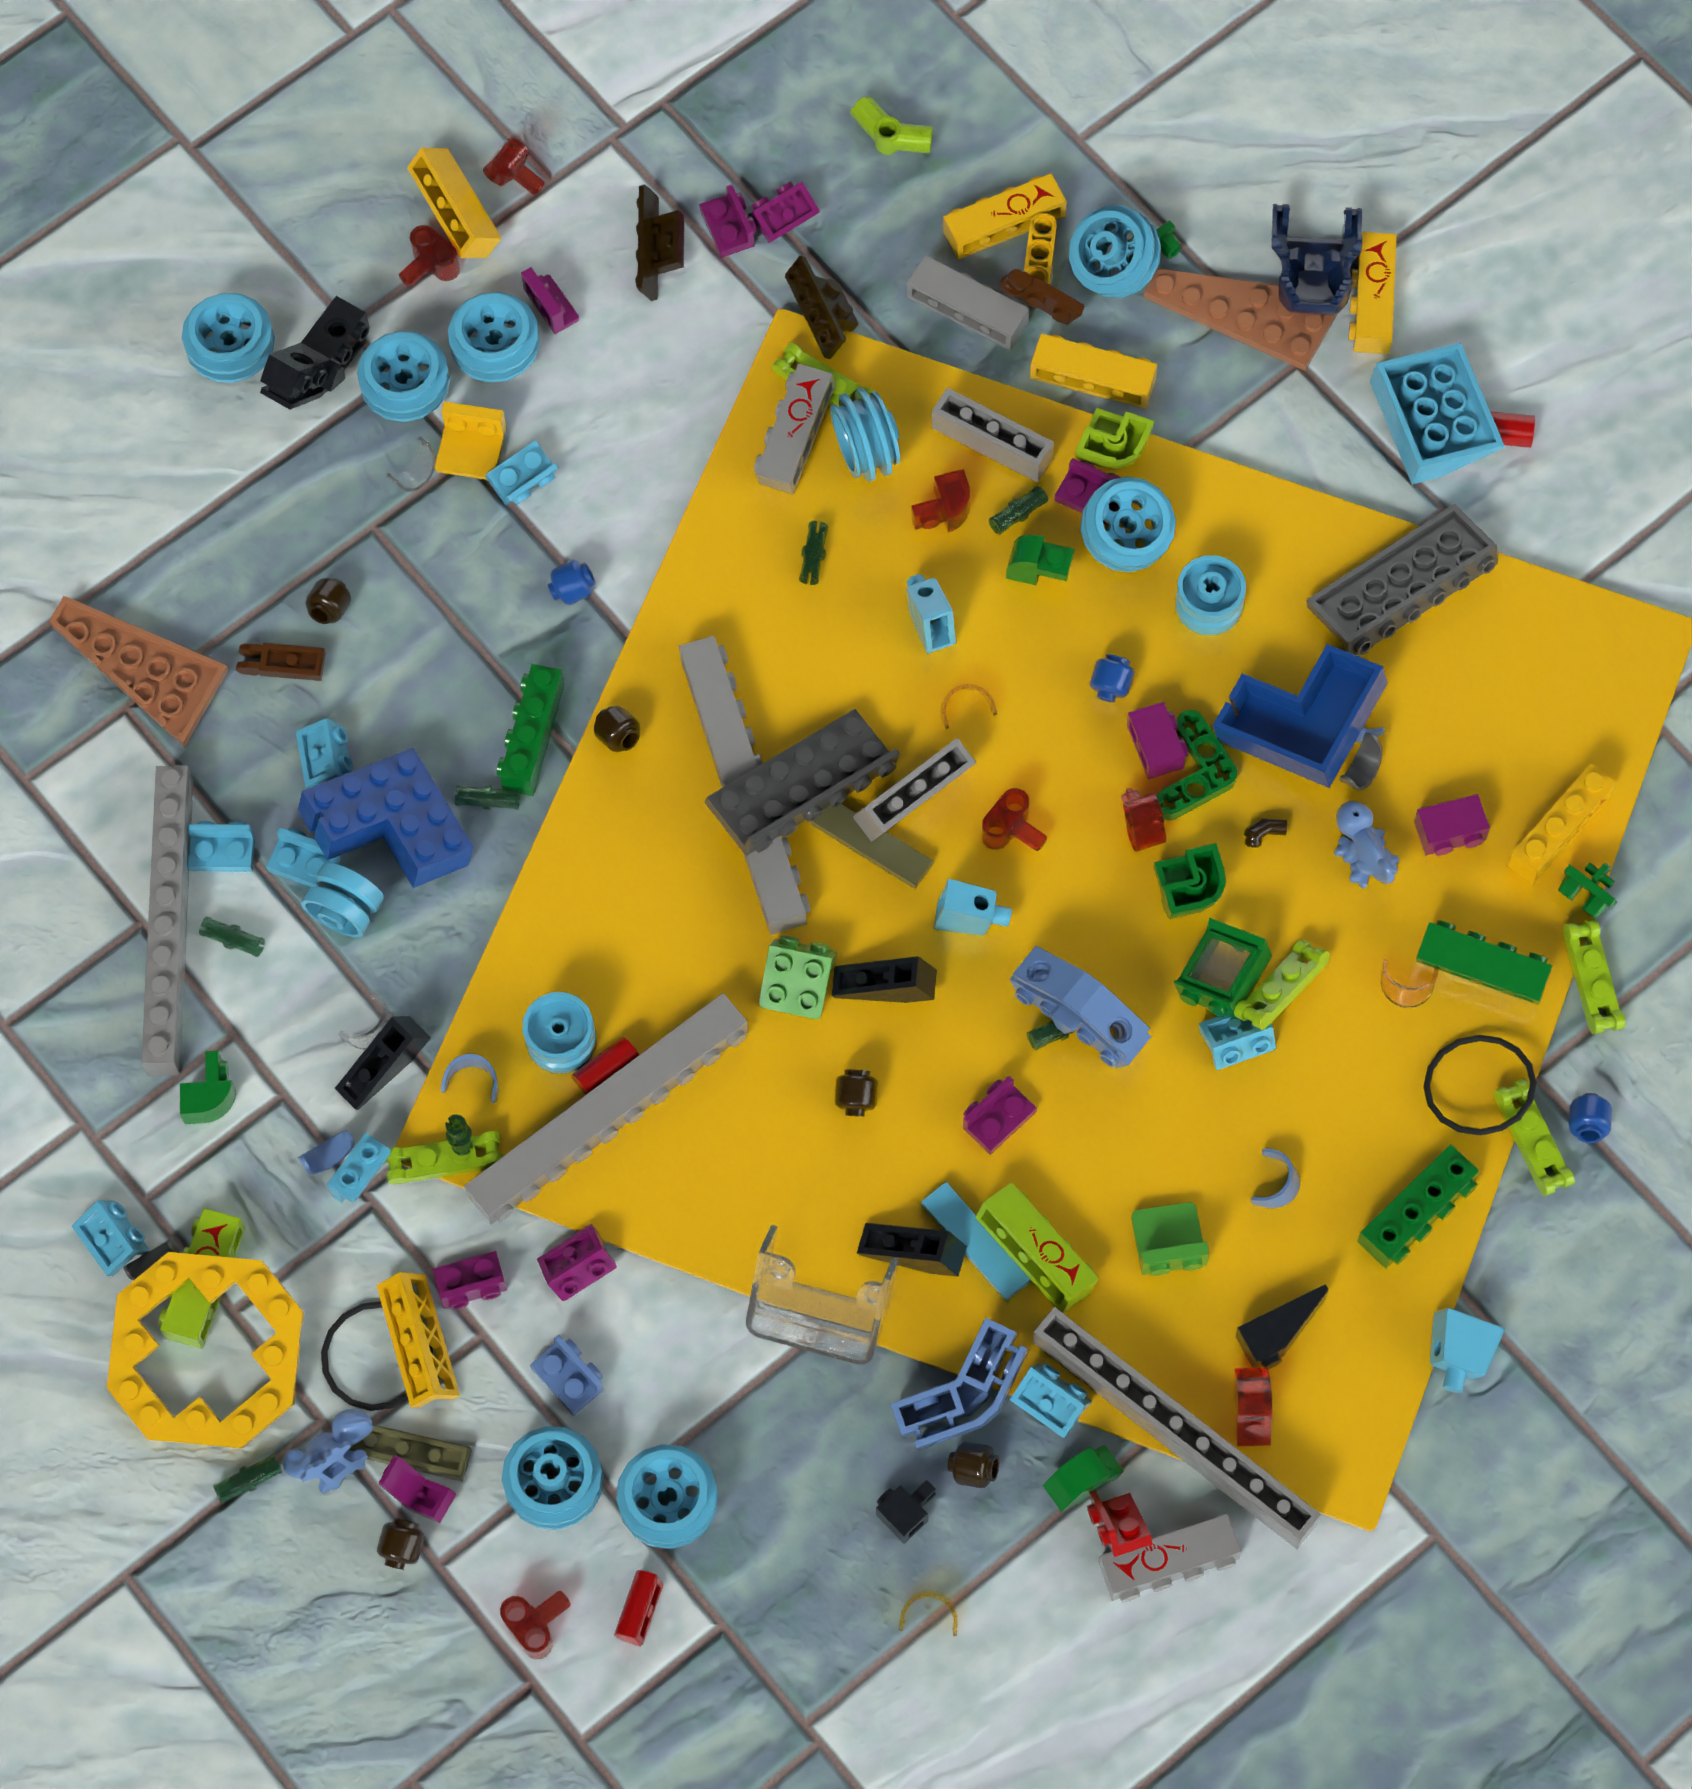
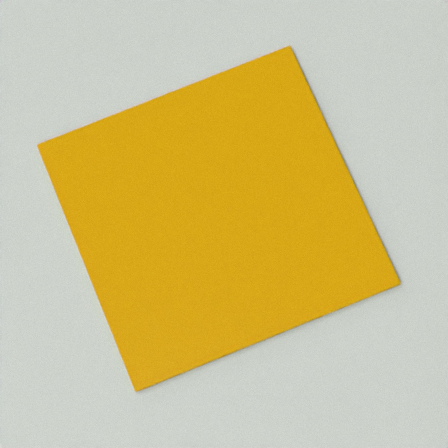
M778 309L395 1147L406 1148L497 1131L500 1133L501 1144L498 1145L499 1153L505 1156L585 1096L571 1076L577 1070L569 1073H551L541 1069L529 1055L522 1032L523 1017L528 1007L543 995L551 992H566L579 997L588 1006L596 1031V1048L589 1060L591 1061L623 1036L633 1045L639 1055L724 993L747 1020L748 1033L744 1041L736 1047L732 1048L729 1046L721 1052L720 1058L714 1064L708 1067L705 1065L695 1072L696 1074L690 1082L683 1086L679 1084L670 1090L669 1096L662 1103L650 1105L644 1110L643 1116L633 1124L626 1123L618 1129V1134L611 1141L605 1144L602 1142L592 1149V1153L587 1159L581 1163L574 1162L566 1168V1173L559 1180L553 1183L549 1181L540 1188V1192L535 1198L528 1202L522 1201L514 1208L576 1232L592 1224L603 1242L956 1376L959 1375L985 1318H988L1015 1331L1018 1336L1013 1346L1017 1348L1023 1346L1028 1350V1354L1010 1389L1009 1396L1014 1394L1030 1367L1036 1364H1048L1060 1373V1379L1069 1385L1070 1383H1075L1088 1393L1086 1397L1092 1403L1083 1411L1078 1422L1183 1461L1033 1343L1034 1331L1055 1306L1032 1280L1006 1302L965 1255L959 1276L956 1277L929 1274L857 1254L865 1223L942 1230L921 1206V1202L945 1182L950 1185L975 1215H977L986 1199L1010 1183H1013L1019 1191L1027 1196L1029 1202L1036 1210L1049 1220L1055 1231L1070 1243L1075 1253L1092 1267L1095 1275L1099 1278L1091 1293L1065 1311L1064 1315L1317 1512L1365 1531H1374L1434 1367L1430 1364L1434 1313L1446 1308L1454 1310L1515 1141L1509 1128L1480 1136L1460 1133L1441 1123L1427 1105L1423 1087L1427 1067L1441 1049L1457 1039L1485 1035L1502 1038L1519 1047L1532 1063L1535 1078L1537 1079L1574 976L1563 936V925L1574 922L1577 925H1581L1585 920L1594 919L1582 909L1592 894L1582 888L1574 900L1571 901L1558 891L1563 879L1566 877L1564 870L1570 864L1591 880L1593 876L1584 870L1588 863H1592L1598 869L1604 863H1607L1611 866L1607 873L1608 876L1610 875L1692 645V618L1497 552L1498 563L1492 571L1480 575L1471 581L1465 589L1457 590L1440 605L1431 607L1422 613L1416 621L1408 622L1396 630L1390 638L1382 639L1373 645L1367 653L1358 655V657L1383 666L1388 682L1364 725V728L1368 729L1383 727L1385 730L1384 734L1377 737L1382 746L1381 764L1374 780L1367 788L1360 791L1339 781L1340 776L1344 775L1349 769L1362 742L1354 743L1330 788L1221 743L1237 769V779L1234 787L1177 819L1171 821L1163 820L1156 815L1154 810L1157 794L1200 769L1188 752V756L1185 757L1184 769L1148 780L1127 727L1128 713L1164 702L1167 711H1173L1176 721L1179 714L1183 711L1195 710L1199 712L1215 734L1212 725L1225 702L1231 704L1229 695L1242 673L1298 696L1327 644L1345 651V646L1307 608L1306 600L1420 527V525L1150 434L1141 455L1132 465L1119 470L1094 466L1096 469L1107 474L1114 473L1121 478L1127 476L1144 479L1160 488L1171 502L1175 515L1174 538L1162 557L1148 568L1134 572L1111 570L1096 561L1085 547L1080 530L1082 513L1054 501L1055 494L1069 471L1071 459L1074 458L1081 461L1075 457V452L1086 426H1089L1094 414L842 330L846 337L845 342L831 359L824 358L805 317L786 309ZM789 343L796 344L804 353L860 386L868 387L880 395L887 411H891L899 431V440L897 442L900 452V463L897 465L892 463V474L884 476L879 468H876V479L868 482L862 473L856 479L852 476L841 453L832 424L831 406L828 405L794 494L759 484L756 472H754V464L757 456L764 453L766 447L764 441L768 428L774 427L776 422L775 411L780 399H785L788 391L786 389L787 380L776 374L772 369V365L778 358L781 359L784 356V349ZM793 362L791 368L796 370L798 364ZM947 388L1054 442L1053 460L1038 483L932 429V410ZM1131 503L1134 510H1141V507L1137 504ZM1145 520V527L1152 530L1151 520ZM1120 523L1119 527L1124 528V524ZM1104 524V528L1107 531L1108 525ZM1125 529L1126 533H1130V529ZM1024 535L1045 536L1044 542L1073 548L1074 557L1067 581L1041 575L1038 576L1036 585L1006 579V570L1014 541ZM1136 540L1135 546L1137 548H1144L1145 543L1143 540ZM1204 555H1218L1231 560L1240 568L1246 583L1244 606L1239 621L1229 631L1218 635H1202L1191 631L1181 622L1176 612L1177 583L1182 569L1190 561ZM917 574L923 575L925 580L935 578L953 610L956 644L929 654L925 651L908 609L907 580ZM715 636L717 645L724 646L728 658V663L724 664L727 673L732 672L734 675L737 690L733 691L736 700L741 699L743 702L746 717L742 718L745 728L751 727L755 740V745H752L751 748L754 755H760L762 763L856 709L888 751L891 752L897 749L900 755L895 764L897 767L891 774L884 778H881L879 775L872 780V783L865 790L859 793L855 790L847 795L848 797L841 804L855 813H858L956 738L960 740L976 764L886 831L933 860L932 867L916 889L805 820L798 825V828L792 834L787 836L792 852V855L788 856L790 866H797L801 879V884H797L800 895L806 894L810 906V912L806 913L807 924L770 935L744 853L705 804L706 798L721 789L722 786L680 660V645ZM1106 654L1116 655L1129 660V666L1135 671L1129 694L1124 698H1116L1114 703L1098 699V692L1094 691L1089 685L1096 661L1100 658H1105ZM616 705L626 709L640 723L639 741L632 749L622 752L611 751L594 735V724L597 715L602 710ZM1185 721L1184 729L1191 728L1195 734V741L1198 738L1195 732L1196 722L1190 724L1188 721ZM1203 744L1197 749L1198 753L1203 757H1211L1215 754V749L1209 744ZM1218 760L1214 764L1218 770L1217 779L1223 778L1225 781H1227L1229 773L1223 774L1220 771V769L1218 768ZM1592 763L1616 782L1612 795L1532 886L1508 867L1511 854ZM1194 783L1187 787V792L1193 797H1199L1205 792L1200 784ZM1178 791V792H1179V797H1178L1177 800H1179V799L1182 798L1180 791ZM1478 794L1490 827L1487 839L1481 845L1473 848L1461 846L1454 848L1453 851L1445 855L1437 856L1434 853L1425 856L1414 824L1417 809ZM1165 799L1163 801L1162 808L1169 807L1170 810H1173L1174 803L1177 800L1169 803L1167 799ZM1355 801L1366 805L1374 816L1372 827L1384 830L1383 839L1386 842L1384 848L1390 850L1391 855L1399 857V862L1396 865L1398 871L1394 874L1395 880L1392 883L1383 884L1370 875L1367 887L1361 888L1358 883H1352L1349 879L1352 874L1350 870L1351 864L1344 862L1343 857L1335 856L1334 852L1339 846V839L1342 836L1347 837L1338 829L1336 821L1337 810L1345 802ZM1258 819L1287 820L1286 835L1267 834L1262 837L1261 846L1258 848L1245 845V829ZM1217 843L1226 878V885L1222 896L1212 907L1200 913L1169 919L1161 902L1162 895L1154 871V862L1184 856L1185 850ZM952 879L997 892L995 905L1012 908L1009 926L991 924L987 933L982 936L933 929L938 898L947 880ZM1600 882L1598 886L1604 890L1605 885ZM1209 918L1265 938L1272 958L1252 993L1289 956L1298 940L1303 939L1311 943L1314 949L1322 948L1328 951L1330 958L1327 965L1271 1023L1274 1030L1276 1049L1217 1070L1213 1064L1212 1053L1200 1033L1199 1023L1218 1016L1211 1013L1206 1007L1198 1004L1190 1006L1183 1002L1174 984V981L1178 980L1205 934ZM1437 920H1442L1455 925V931L1467 935L1468 931H1473L1486 936L1485 942L1497 946L1499 941L1517 947L1516 953L1529 956V953L1532 952L1548 958L1547 964L1552 965V970L1539 1005L1416 962V957L1429 922L1436 924ZM780 936L795 937L799 939L800 944L810 946L812 942L829 945L830 950L837 951L834 966L919 956L937 969L934 1000L900 1003L832 997L833 966L830 970L823 1013L820 1018L812 1019L762 1008L759 1005L769 945L775 938L780 939ZM1585 937L1579 938L1581 946L1585 945ZM1220 941L1198 981L1228 992L1250 952H1238L1232 945ZM1035 946L1087 972L1101 982L1150 1028L1147 1033L1151 1038L1128 1066L1120 1068L1108 1066L1100 1059L1099 1051L1092 1045L1088 1046L1078 1039L1076 1030L1064 1034L1056 1028L1053 1020L1043 1014L1037 1006L1033 1004L1027 1006L1016 998V991L1010 978ZM1306 959L1303 963L1307 964L1310 960ZM1110 1028V1033H1111V1035H1112V1037H1113V1031H1112V1029ZM1478 1041L1460 1045L1445 1054L1433 1070L1430 1089L1433 1102L1444 1117L1460 1126L1482 1129L1505 1122L1495 1101L1494 1090L1503 1086L1509 1088L1513 1086L1515 1081L1525 1078L1529 1084L1530 1081L1526 1066L1514 1052L1500 1044ZM465 1054H476L485 1058L492 1065L498 1080L499 1090L496 1102H491L493 1090L492 1077L488 1072L478 1067H467L457 1071L450 1078L446 1092L441 1093L442 1079L448 1065L457 1057ZM844 1070L870 1071V1076L878 1081L877 1105L872 1110H865V1117L845 1116V1109L838 1108L835 1105L836 1078L844 1075ZM1010 1076L1014 1080V1086L1037 1107V1112L990 1155L963 1129V1118L965 1117L963 1113L973 1102L977 1101L980 1103L988 1096L986 1092L994 1082L999 1079L1003 1082ZM1518 1098L1512 1100L1515 1109L1522 1107ZM1451 1144L1479 1170L1475 1181L1478 1183V1186L1467 1198L1460 1196L1453 1203L1456 1207L1443 1221L1440 1218L1436 1219L1430 1225L1433 1227L1432 1232L1422 1242L1415 1240L1408 1247L1411 1250L1410 1253L1400 1264L1397 1265L1393 1262L1387 1269L1384 1268L1357 1242L1360 1232ZM485 1148L476 1149L477 1157L486 1155ZM1264 1148L1278 1150L1285 1154L1299 1174L1300 1188L1296 1197L1282 1207L1267 1208L1250 1202L1251 1197L1275 1195L1285 1186L1288 1180V1165L1283 1161L1262 1155V1149ZM411 1160L402 1162V1166L411 1169ZM485 1170L439 1177L437 1179L465 1189L464 1186ZM1187 1202L1194 1203L1197 1208L1203 1242L1207 1241L1209 1257L1207 1266L1192 1271L1174 1270L1159 1276L1151 1274L1142 1275L1131 1220L1132 1213L1141 1209ZM1326 1284L1329 1289L1326 1300L1286 1354L1281 1357L1282 1362L1268 1370H1264L1261 1367L1254 1371L1235 1337L1237 1327ZM1006 1351L995 1374L996 1377L1002 1378L1005 1367L1013 1355L1012 1352ZM994 1384L992 1389L999 1391L1001 1386Z

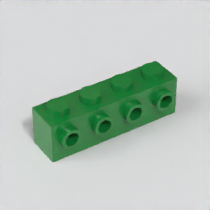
M531 664L529 674L524 673L520 688L521 692H523L521 702L516 701L514 705L513 730L508 729L505 737L507 752L505 758L500 757L497 766V776H500L504 791L534 797L565 686L561 669Z
M1437 920L1436 924L1429 922L1416 957V962L1539 1005L1552 970V965L1547 964L1548 958L1532 952L1529 953V956L1516 953L1517 947L1499 941L1497 946L1485 942L1486 936L1473 931H1468L1467 935L1455 931V925L1442 920Z
M1450 1144L1360 1232L1357 1242L1384 1268L1387 1269L1393 1262L1397 1265L1400 1264L1411 1251L1408 1247L1415 1240L1422 1242L1432 1232L1433 1227L1430 1225L1436 1219L1440 1218L1443 1221L1455 1209L1456 1206L1453 1203L1460 1196L1467 1198L1476 1189L1478 1183L1475 1181L1479 1170Z

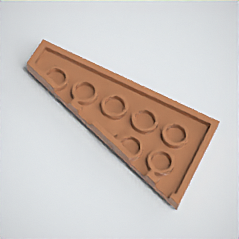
M1159 268L1144 291V298L1304 371L1307 370L1338 315H1311L1289 312L1279 300V285Z
M63 596L49 620L50 625L184 748L229 671L227 665L66 596Z

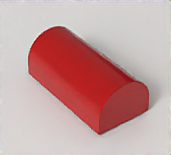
M1490 411L1504 445L1531 448L1535 428L1534 415Z
M623 1036L571 1075L572 1079L583 1093L587 1095L638 1057L639 1054Z
M636 1570L614 1633L616 1638L640 1647L643 1645L663 1588V1583L657 1574Z

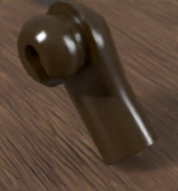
M1258 819L1245 829V845L1258 848L1261 846L1262 837L1267 834L1286 835L1287 820Z

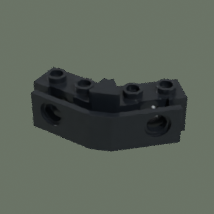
M335 296L301 343L269 354L260 382L267 386L262 387L260 393L291 410L321 398L327 391H333L345 380V369L366 342L370 329L366 312Z

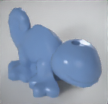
M1349 801L1342 804L1336 813L1338 829L1347 837L1342 836L1339 839V846L1334 852L1335 856L1343 857L1344 862L1351 864L1350 870L1352 874L1349 879L1352 883H1358L1361 888L1367 887L1370 875L1383 884L1392 883L1395 880L1394 874L1398 871L1396 865L1399 862V857L1391 855L1390 850L1384 848L1386 842L1383 836L1385 832L1383 829L1372 827L1374 816L1370 808L1362 803Z
M348 1409L340 1412L333 1419L332 1432L317 1435L309 1442L305 1452L301 1449L287 1451L283 1459L284 1471L295 1479H301L302 1482L319 1478V1490L321 1493L338 1489L341 1485L340 1482L345 1479L347 1474H352L355 1470L365 1468V1461L368 1458L364 1450L350 1451L348 1449L371 1433L374 1428L371 1418L359 1409Z

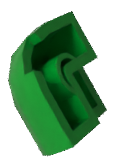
M1217 843L1185 850L1184 856L1154 862V871L1162 895L1161 902L1169 919L1200 913L1212 907L1222 896L1226 885V878Z

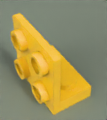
M444 401L441 411L444 430L435 463V471L487 480L485 475L498 466L507 429L504 411Z

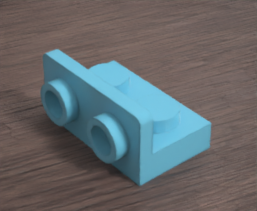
M534 440L488 472L485 477L505 505L512 501L518 505L531 496L528 490L538 484L542 488L554 480L556 477L553 472L559 467L556 463H551L539 444Z
M325 718L295 731L305 788H311L352 772L353 763L347 748L348 735L343 726Z
M200 821L197 824L188 825L190 836L188 868L190 871L253 872L255 835L251 825L240 821H232L228 825L215 824L210 821Z
M279 827L277 831L279 840L266 868L270 873L310 887H318L315 877L324 863L339 864L340 856L327 860L315 839L306 837V834L298 829L289 828V830Z
M1226 1015L1199 1023L1200 1033L1212 1053L1213 1064L1217 1070L1276 1049L1272 1024L1266 1029L1261 1030L1253 1026L1250 1020L1243 1021Z
M365 1133L327 1183L331 1196L341 1203L345 1199L355 1202L391 1155L390 1148Z
M97 1200L72 1225V1228L107 1276H114L135 1255H144L150 1249L144 1242L145 1237L142 1232L133 1227L126 1217L127 1212L121 1204L115 1201Z
M1045 1363L1043 1365L1036 1364L1030 1367L1010 1398V1401L1061 1437L1066 1438L1083 1411L1091 1405L1092 1401L1086 1397L1088 1393L1082 1387L1075 1383H1070L1069 1385L1060 1379V1373L1052 1366Z

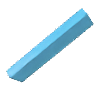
M947 1182L921 1202V1206L942 1230L951 1232L967 1246L965 1256L1006 1302L1031 1282V1279L977 1221L973 1211Z

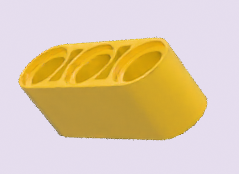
M1039 213L1030 222L1024 271L1050 284L1056 245L1057 223L1050 214ZM1039 231H1047L1048 233H1046V234H1041V233H1038V232H1039ZM1035 257H1044L1045 259L1037 260Z

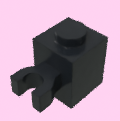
M928 1480L922 1483L912 1495L901 1485L894 1491L890 1488L877 1500L876 1516L905 1544L928 1522V1513L922 1507L936 1496V1488Z

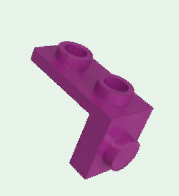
M396 1455L393 1456L389 1465L385 1468L379 1481V1485L408 1510L438 1523H441L456 1496V1493L450 1488L425 1479L401 1457Z

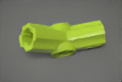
M871 96L862 97L850 109L851 116L874 140L875 148L881 154L890 155L898 150L930 154L933 137L932 126L899 123L894 117L888 116ZM885 134H890V135H892V136H890V137H885V136H883V135H885Z

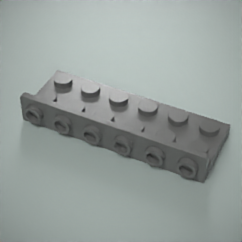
M1453 504L1306 600L1307 608L1345 646L1346 652L1356 656L1363 655L1382 639L1390 638L1396 630L1408 622L1416 621L1422 613L1431 607L1443 603L1448 596L1457 590L1465 589L1471 581L1480 575L1492 571L1498 563L1497 545L1456 504Z
M854 709L709 795L705 800V804L745 856L754 851L760 853L766 850L773 843V840L780 835L785 838L792 834L798 828V825L805 820L809 823L817 819L822 814L823 809L830 805L833 808L840 805L851 792L856 790L859 793L865 790L872 783V780L879 775L881 778H884L891 774L897 767L895 764L900 753L897 749L889 752L858 711Z

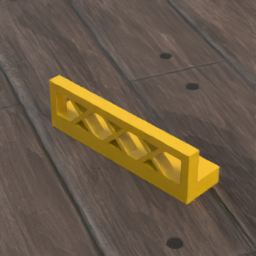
M399 1272L376 1285L410 1407L420 1408L435 1399L454 1400L459 1397L460 1393L426 1274ZM412 1284H416L420 1297L414 1293ZM420 1314L426 1319L428 1328L422 1322ZM429 1344L435 1350L437 1358L431 1353ZM438 1375L444 1381L446 1389H441Z

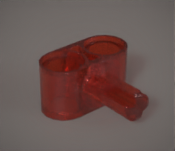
M508 138L483 168L485 176L493 183L504 186L508 181L510 182L514 179L532 195L538 194L545 184L541 178L524 165L530 152L522 142L515 138Z
M420 225L415 227L409 237L415 260L399 273L400 280L406 286H413L428 271L442 281L455 279L460 273L456 248L430 226ZM422 243H429L426 246H420ZM445 260H449V261H450V262L445 263V264H442V263H441L442 261H445Z
M1019 788L1007 790L982 821V840L988 848L1002 849L1014 837L1035 851H1039L1045 845L1047 836L1026 822L1029 817V797L1024 790ZM1010 804H1019L1023 808L1018 811H1012L1008 806ZM992 827H999L1004 831L1000 834H992L988 830Z
M1132 788L1126 789V793L1121 796V800L1123 802L1127 833L1133 850L1139 852L1166 843L1162 809L1156 794L1152 792L1141 796L1137 790L1133 791Z
M557 1591L535 1609L523 1597L511 1596L501 1604L500 1616L505 1627L525 1654L533 1659H543L549 1655L553 1647V1640L547 1624L570 1608L571 1603L562 1591ZM520 1607L525 1610V1615L521 1620L511 1621L508 1619V1614L513 1608ZM534 1634L545 1636L544 1644L538 1648L528 1646V1640Z

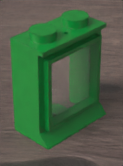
M1209 918L1205 934L1178 980L1174 981L1180 999L1190 1006L1198 1004L1206 1007L1216 1016L1224 1017L1226 1015L1237 1019L1234 1016L1236 1005L1239 1001L1246 1000L1250 996L1272 958V954L1265 938Z

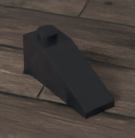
M919 956L834 966L832 997L900 1003L934 1000L937 969Z
M410 1016L391 1017L334 1089L355 1110H359L413 1061L431 1037Z
M865 1223L857 1254L929 1274L958 1277L967 1246L949 1231Z
M1326 1284L1237 1327L1235 1337L1254 1371L1261 1367L1264 1370H1268L1282 1362L1281 1357L1286 1354L1326 1300L1329 1290Z

